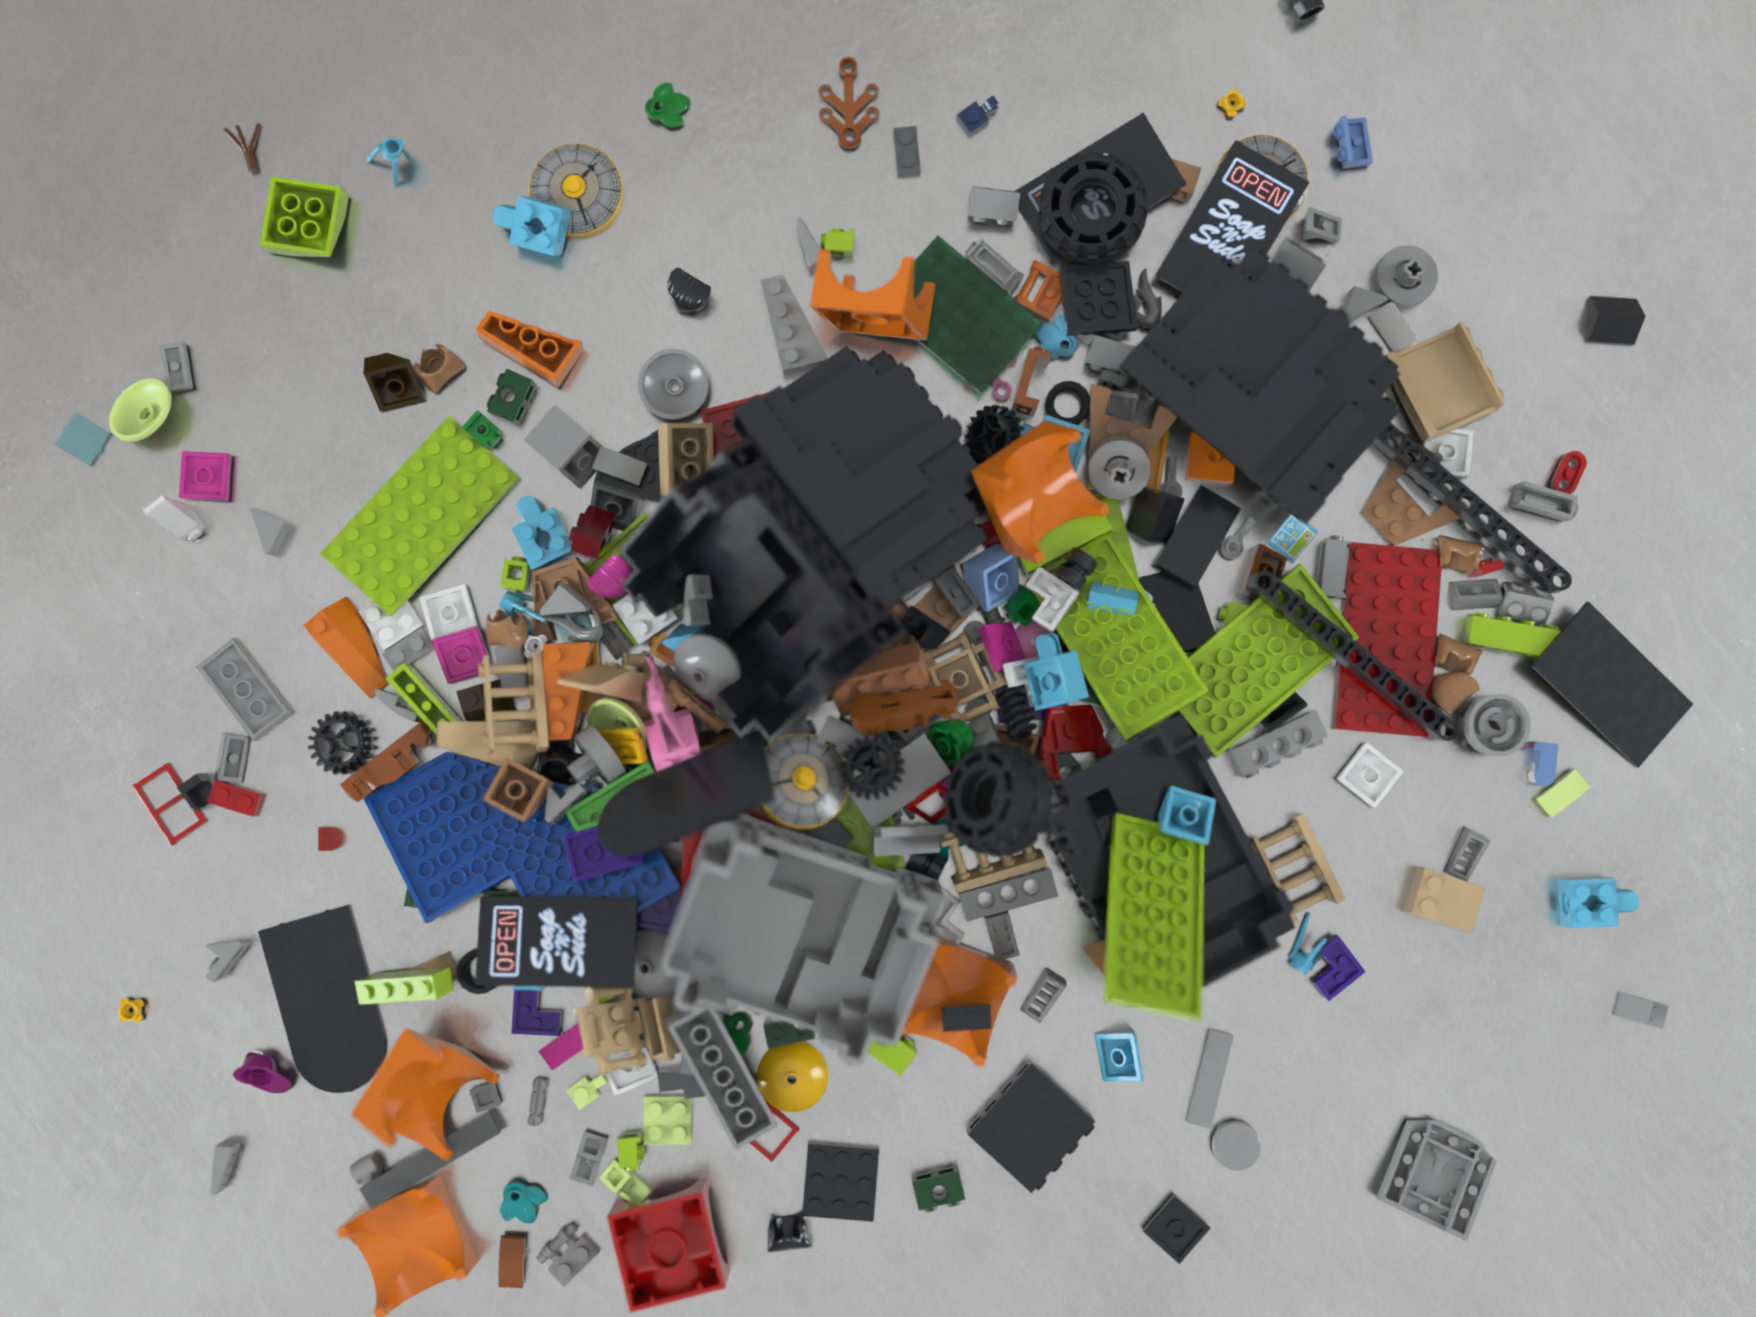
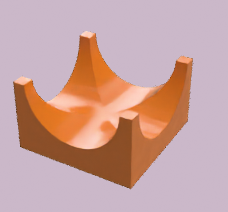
M819 249L810 307L837 332L927 340L936 285L933 282H924L920 294L914 299L913 272L915 260L913 257L903 256L897 273L888 283L875 290L856 291L855 277L853 275H844L841 285L832 268L831 252Z
M1043 421L971 471L1005 552L1038 564L1045 559L1042 550L1038 549V544L1049 531L1076 518L1085 516L1104 517L1110 512L1106 503L1098 500L1085 488L1070 462L1068 446L1069 443H1075L1081 439L1078 429Z
M939 937V943L901 1036L903 1034H916L932 1038L959 1050L968 1056L975 1065L984 1067L989 1040L998 1012L1011 986L1015 985L1018 978L1014 964ZM991 1004L992 1029L943 1032L941 1007Z
M404 1028L352 1111L351 1116L386 1146L393 1147L398 1140L395 1134H399L426 1147L441 1159L449 1161L453 1151L447 1145L443 1134V1117L448 1102L453 1094L464 1084L476 1079H485L490 1083L496 1084L500 1075L465 1047Z
M440 1174L403 1190L373 1209L368 1207L352 1215L336 1230L340 1239L348 1238L359 1248L370 1268L376 1290V1306L373 1311L376 1317H385L406 1300L438 1283L452 1278H457V1281L467 1277L479 1261Z

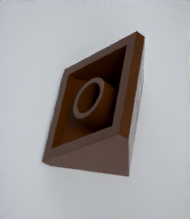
M1263 544L1252 547L1238 592L1258 598L1248 587L1249 577L1256 572L1269 571L1281 579L1287 557ZM1260 576L1258 585L1263 589L1265 587V579Z

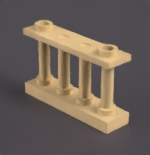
M542 653L532 654L527 664L489 665V655H484L482 663H478V675L483 677L486 733H482L483 748L487 747V753L491 755L494 752V745L532 743V745H536V752H546L549 745ZM527 673V676L532 678V684H528V687L491 688L490 675ZM529 696V699H533V707H530V710L492 711L491 698ZM530 720V722L535 723V731L525 734L494 735L493 721Z
M1299 812L1290 816L1293 821L1290 823L1291 826L1259 841L1255 835L1248 837L1272 884L1284 888L1285 892L1315 877L1321 879L1324 885L1321 891L1292 904L1296 911L1290 913L1289 916L1294 924L1299 923L1295 914L1325 899L1337 904L1346 900L1305 814ZM1293 835L1300 836L1303 842L1301 848L1272 862L1269 861L1264 849ZM1304 856L1311 858L1313 866H1311L1310 870L1280 884L1274 872L1275 870Z
M948 828V834H943L939 837L942 847L950 846L957 873L951 876L956 894L1047 866L1042 850L1034 849V845L1025 849L1024 854L1015 857L1002 856L1001 861L989 863L986 854L977 853L980 866L972 870H966L959 841L951 832V828Z

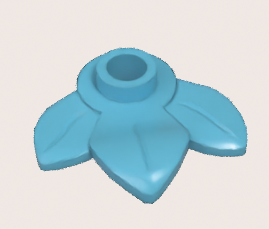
M1059 315L1055 325L1042 323L1036 326L1037 337L1042 342L1039 347L1048 350L1047 353L1052 354L1051 360L1060 355L1068 357L1076 352L1078 342L1075 336H1066L1064 316ZM1064 340H1067L1069 342V347L1067 349H1063L1062 342Z

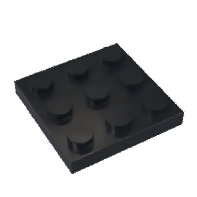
M1129 261L1061 265L1059 267L1066 336L1133 332L1137 330Z
M808 1142L802 1216L874 1222L879 1148Z

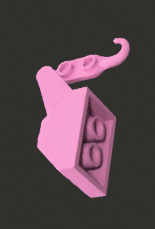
M647 656L651 674L650 681H647L649 690L647 695L654 718L644 721L656 771H660L701 754L699 749L700 735L693 714L689 709L673 712L665 703V688L662 678H660L654 659L651 656Z

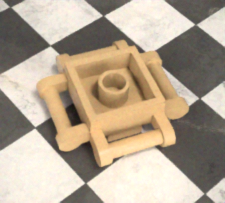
M964 631L958 634L959 637L940 645L937 649L923 651V655L936 687L941 686V681L949 680L956 688L958 697L957 708L986 695L987 702L962 714L956 708V712L951 714L953 719L967 722L992 709L996 711L1001 708L993 691L1007 685V681L1002 672H994L984 643L973 647L968 634ZM963 645L964 651L936 663L935 658ZM983 652L996 680L995 682L989 683L988 677L976 654Z
M587 987L585 989L587 1006L574 1009L575 1017H578L584 1050H582L583 1058L597 1057L598 1068L601 1074H608L612 1070L632 1066L640 1068L644 1067L647 1063L646 1055L642 1052V1048L647 1047L639 1002L648 1001V999L643 997L632 1000L633 988ZM620 995V1002L598 1005V998ZM640 1034H643V1040H640ZM631 1052V1057L610 1060L608 1057L609 1054Z

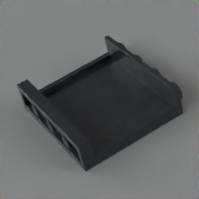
M1029 1059L966 1131L969 1137L1032 1193L1035 1189L1040 1190L1047 1181L1046 1177L1051 1171L1054 1173L1060 1168L1063 1163L1062 1159L1067 1153L1070 1155L1077 1149L1079 1145L1077 1142L1083 1135L1086 1137L1093 1131L1095 1127L1093 1124L1096 1121L1092 1115H1089Z

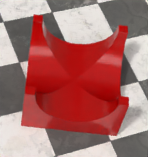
M707 1178L698 1180L689 1188L663 1198L640 1203H626L624 1199L614 1202L607 1215V1220L630 1313L726 1288L730 1269L728 1262H724L717 1243L710 1211Z

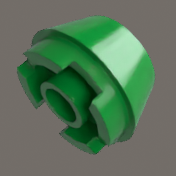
M959 719L939 721L932 726L931 732L927 734L928 740L946 766H953L959 759L965 758V753L971 750L974 745L972 730L965 722Z

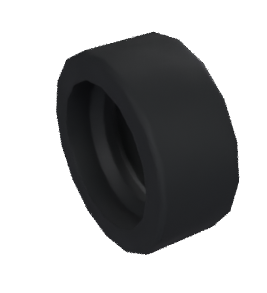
M1062 381L1056 384L1049 391L1045 401V410L1048 416L1074 425L1080 424L1090 409V396L1087 390L1081 384L1073 381ZM1072 391L1079 396L1081 409L1076 416L1065 418L1056 412L1054 401L1059 393Z
M477 948L463 955L458 962L457 978L461 986L468 992L484 994L497 986L475 985L469 979L467 967L470 961L477 957Z

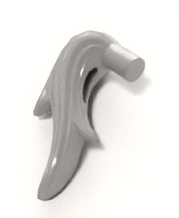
M1145 268L1139 277L1140 289H1137L1136 292L1144 301L1146 316L1136 311V319L1144 328L1152 329L1162 317L1161 296L1155 297L1148 281L1147 269Z
M566 613L565 617L559 615L544 617L546 621L554 622L567 630L571 635L567 640L593 643L603 636L604 629L601 625L599 613L589 615L592 625L590 628L577 624L569 613Z

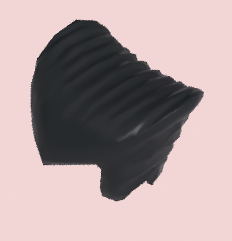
M675 268L667 282L670 299L679 311H700L705 307L711 293V286L686 273L681 268Z
M548 743L547 751L540 752L537 774L543 775L553 782L571 785L574 779L566 767L583 754L561 750Z
M802 1216L770 1220L767 1231L768 1253L808 1249L813 1246L806 1222Z

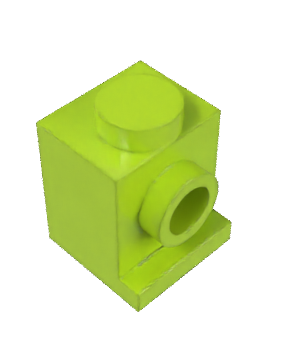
M834 228L831 231H826V234H821V248L829 250L831 256L853 258L854 228H850L849 232Z
M512 556V560L504 559L501 588L522 592L529 591L528 585L531 568L528 562H526V558ZM517 570L522 571L520 578H516L514 575Z
M643 1132L619 1135L617 1138L619 1168H626V1171L640 1169L641 1159L645 1157L644 1145L640 1144L643 1139Z

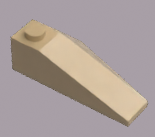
M486 721L437 722V746L474 757L499 767L502 766L506 757L528 769L532 767L537 753L536 745H532V743L494 745L493 754L488 755L487 747L483 748L482 733H486ZM493 721L494 735L525 734L535 731V723L530 721Z

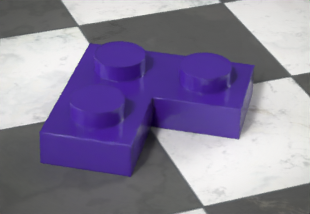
M1334 934L1319 950L1330 967L1312 982L1325 999L1330 1001L1366 971L1337 934Z
M514 989L511 1034L560 1036L562 1011L538 1010L539 990Z

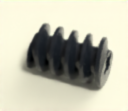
M1009 688L996 694L1011 741L1024 740L1030 737L1032 731L1037 728L1036 723H1029L1034 720V715H1026L1032 708L1024 706L1029 702L1027 697H1022L1026 694L1025 689Z

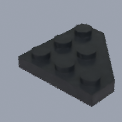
M656 430L644 439L636 441L619 451L621 454L647 463L639 486L597 471L594 482L640 495L643 499L660 503L664 496H660L658 430Z

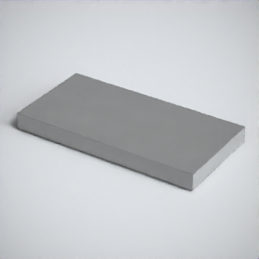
M237 638L231 639L196 666L253 741H257L293 713Z
M924 733L900 749L902 755L899 758L905 761V764L900 767L904 768L905 774L897 775L902 779V783L894 782L893 784L897 790L893 791L891 788H888V797H885L883 792L879 793L880 800H876L874 794H872L870 800H866L865 792L862 797L858 798L856 791L850 793L848 790L849 786L845 788L871 827L877 826L935 783L951 774V771ZM890 757L884 760L882 763H885L887 766H891ZM864 774L857 781L866 785ZM888 774L879 776L875 784L882 782Z

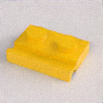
M604 728L598 731L622 764H642L648 761L643 739L639 738L638 734L640 728Z

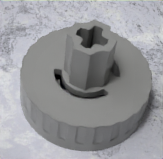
M1402 245L1390 250L1379 260L1373 272L1375 292L1387 296L1388 301L1385 304L1393 301L1398 309H1410L1421 304L1433 293L1438 281V269L1432 256L1420 247L1413 245ZM1394 279H1396L1397 282H1398L1401 286H1403V287H1411V288H1406V289H1404V288L1399 287V286L1396 284V282H1395Z
M1113 435L1100 441L1090 454L1088 461L1089 478L1095 489L1103 496L1116 500L1133 497L1142 491L1150 478L1151 466L1148 452L1138 440L1130 436ZM1117 456H1123V457H1125V458H1128V460H1126V459H1124V458H1115V459H1113V460L1109 463V461H1110L1112 458L1117 457ZM1119 470L1121 473L1124 474L1120 476V474L1116 473V471Z
M1491 694L1482 696L1469 705L1463 718V730L1467 742L1475 750L1489 756H1506L1515 753L1526 743L1531 730V721L1526 708L1516 698L1505 694ZM1505 719H1507L1508 729H1507L1506 733H1505L1504 735H1502V734L1504 733L1505 729H1506Z
M587 726L574 736L575 743L583 755L566 768L577 783L580 784L595 772L607 785L626 775V771L615 752L593 726Z

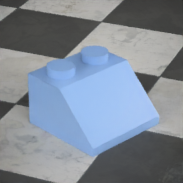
M996 543L963 562L965 584L984 611L992 610L1010 599L1019 590L1017 556L1005 552L1002 545Z

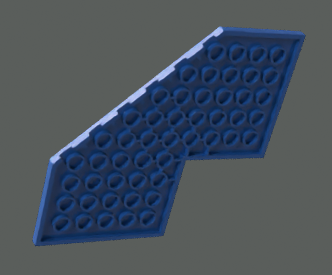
M445 752L363 798L424 922L427 924L510 877L520 897L636 898L639 902L637 914L681 890V886L661 848L644 853L646 862L644 864L574 883L562 836L574 833L576 830L567 814L555 825L548 823L545 820V800L544 804L526 822H523L483 801L484 796L501 768L486 762ZM554 782L555 784L552 788L563 797L564 791L570 786ZM590 792V794H589L588 796H586L584 799H586L587 797L591 796V795L594 794V793H593V792Z

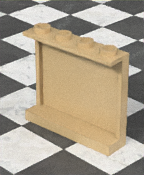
M1462 321L1454 328L1398 353L1393 351L1385 355L1384 360L1389 358L1399 366L1397 371L1401 374L1392 383V386L1423 444L1498 411L1506 403L1503 391L1496 386L1493 380L1494 376L1491 369L1486 367L1483 361L1481 350L1475 346L1472 340L1471 331L1468 327H1465Z

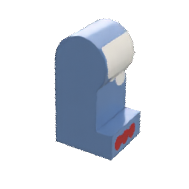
M1527 742V751H1533L1532 768L1528 772L1529 781L1536 786L1551 785L1556 775L1558 744Z

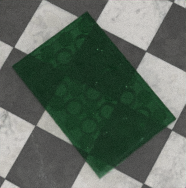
M937 235L914 263V299L920 294L924 282H933L936 285L927 340L917 341L982 395L1042 328L1043 322Z

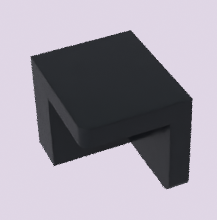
M197 773L179 785L177 789L191 809L195 811L202 810L210 804L207 803L213 784L205 773Z

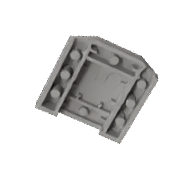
M1433 1119L1407 1120L1376 1199L1467 1241L1497 1161L1484 1149V1145L1479 1140Z

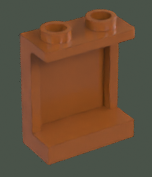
M1029 348L1011 407V410L1015 413L1033 417L1037 410L1039 400L1026 396L1034 365L1047 368L1051 360L1052 354L1047 353L1048 350L1044 348Z

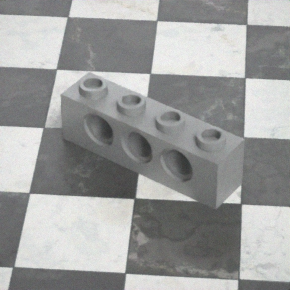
M1313 710L1283 723L1270 733H1262L1228 749L1227 754L1237 775L1246 776L1248 779L1259 774L1258 769L1266 765L1269 769L1280 764V759L1287 755L1289 758H1293L1301 754V749L1306 746L1314 748L1324 743L1322 739L1328 737V734L1317 711ZM1297 729H1301L1304 733V738L1301 742L1296 741L1294 737ZM1276 739L1281 740L1283 743V748L1280 752H1276L1273 748V743ZM1255 749L1260 750L1262 754L1261 760L1258 762L1252 759V752Z
M1042 867L1029 873L1019 874L958 893L966 922L1058 897L1052 871L1049 867ZM1029 879H1033L1036 882V888L1032 892L1024 890V883ZM1004 886H1011L1014 892L1010 898H1003L1001 896V890ZM982 892H988L991 895L990 902L985 905L978 902V896Z

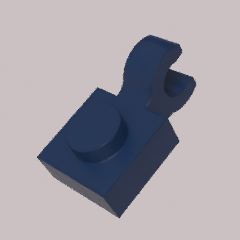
M994 96L988 98L981 106L975 101L959 112L957 118L971 136L989 123L987 115L995 111L999 103Z

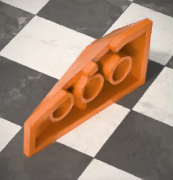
M344 597L320 610L303 626L324 651L371 699L375 696L376 689H383L389 682L386 680L387 676L380 658L376 654L373 640L367 631L365 621L348 597Z

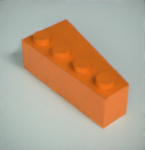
M492 311L487 312L475 329L480 340L557 388L584 351L582 341L572 340L563 337L561 334L551 333L537 326L527 325Z
M595 643L543 644L548 740H572L578 733L586 691L559 685L557 682L558 679L591 665Z

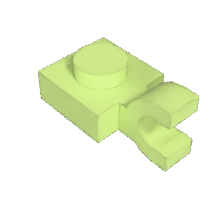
M599 1074L593 1080H590L586 1075L569 1087L566 1092L580 1110L600 1096V1092L597 1089L607 1083L608 1079L606 1074Z

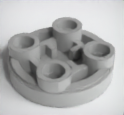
M1241 1121L1223 1122L1214 1133L1212 1150L1215 1158L1221 1165L1230 1170L1239 1171L1249 1168L1257 1161L1261 1151V1142L1258 1134L1250 1125Z

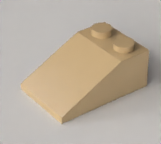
M605 661V665L593 664L558 679L557 684L605 696L640 702L646 674L637 672L638 667L623 664V669H621L619 664Z
M1416 866L1403 911L1472 933L1485 888Z

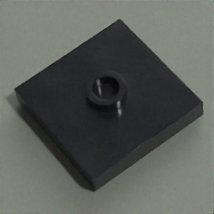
M1173 1194L1143 1228V1232L1180 1264L1211 1228Z

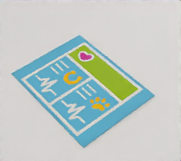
M1290 514L1267 543L1281 555L1287 557V560L1293 564L1319 531L1309 523H1301Z

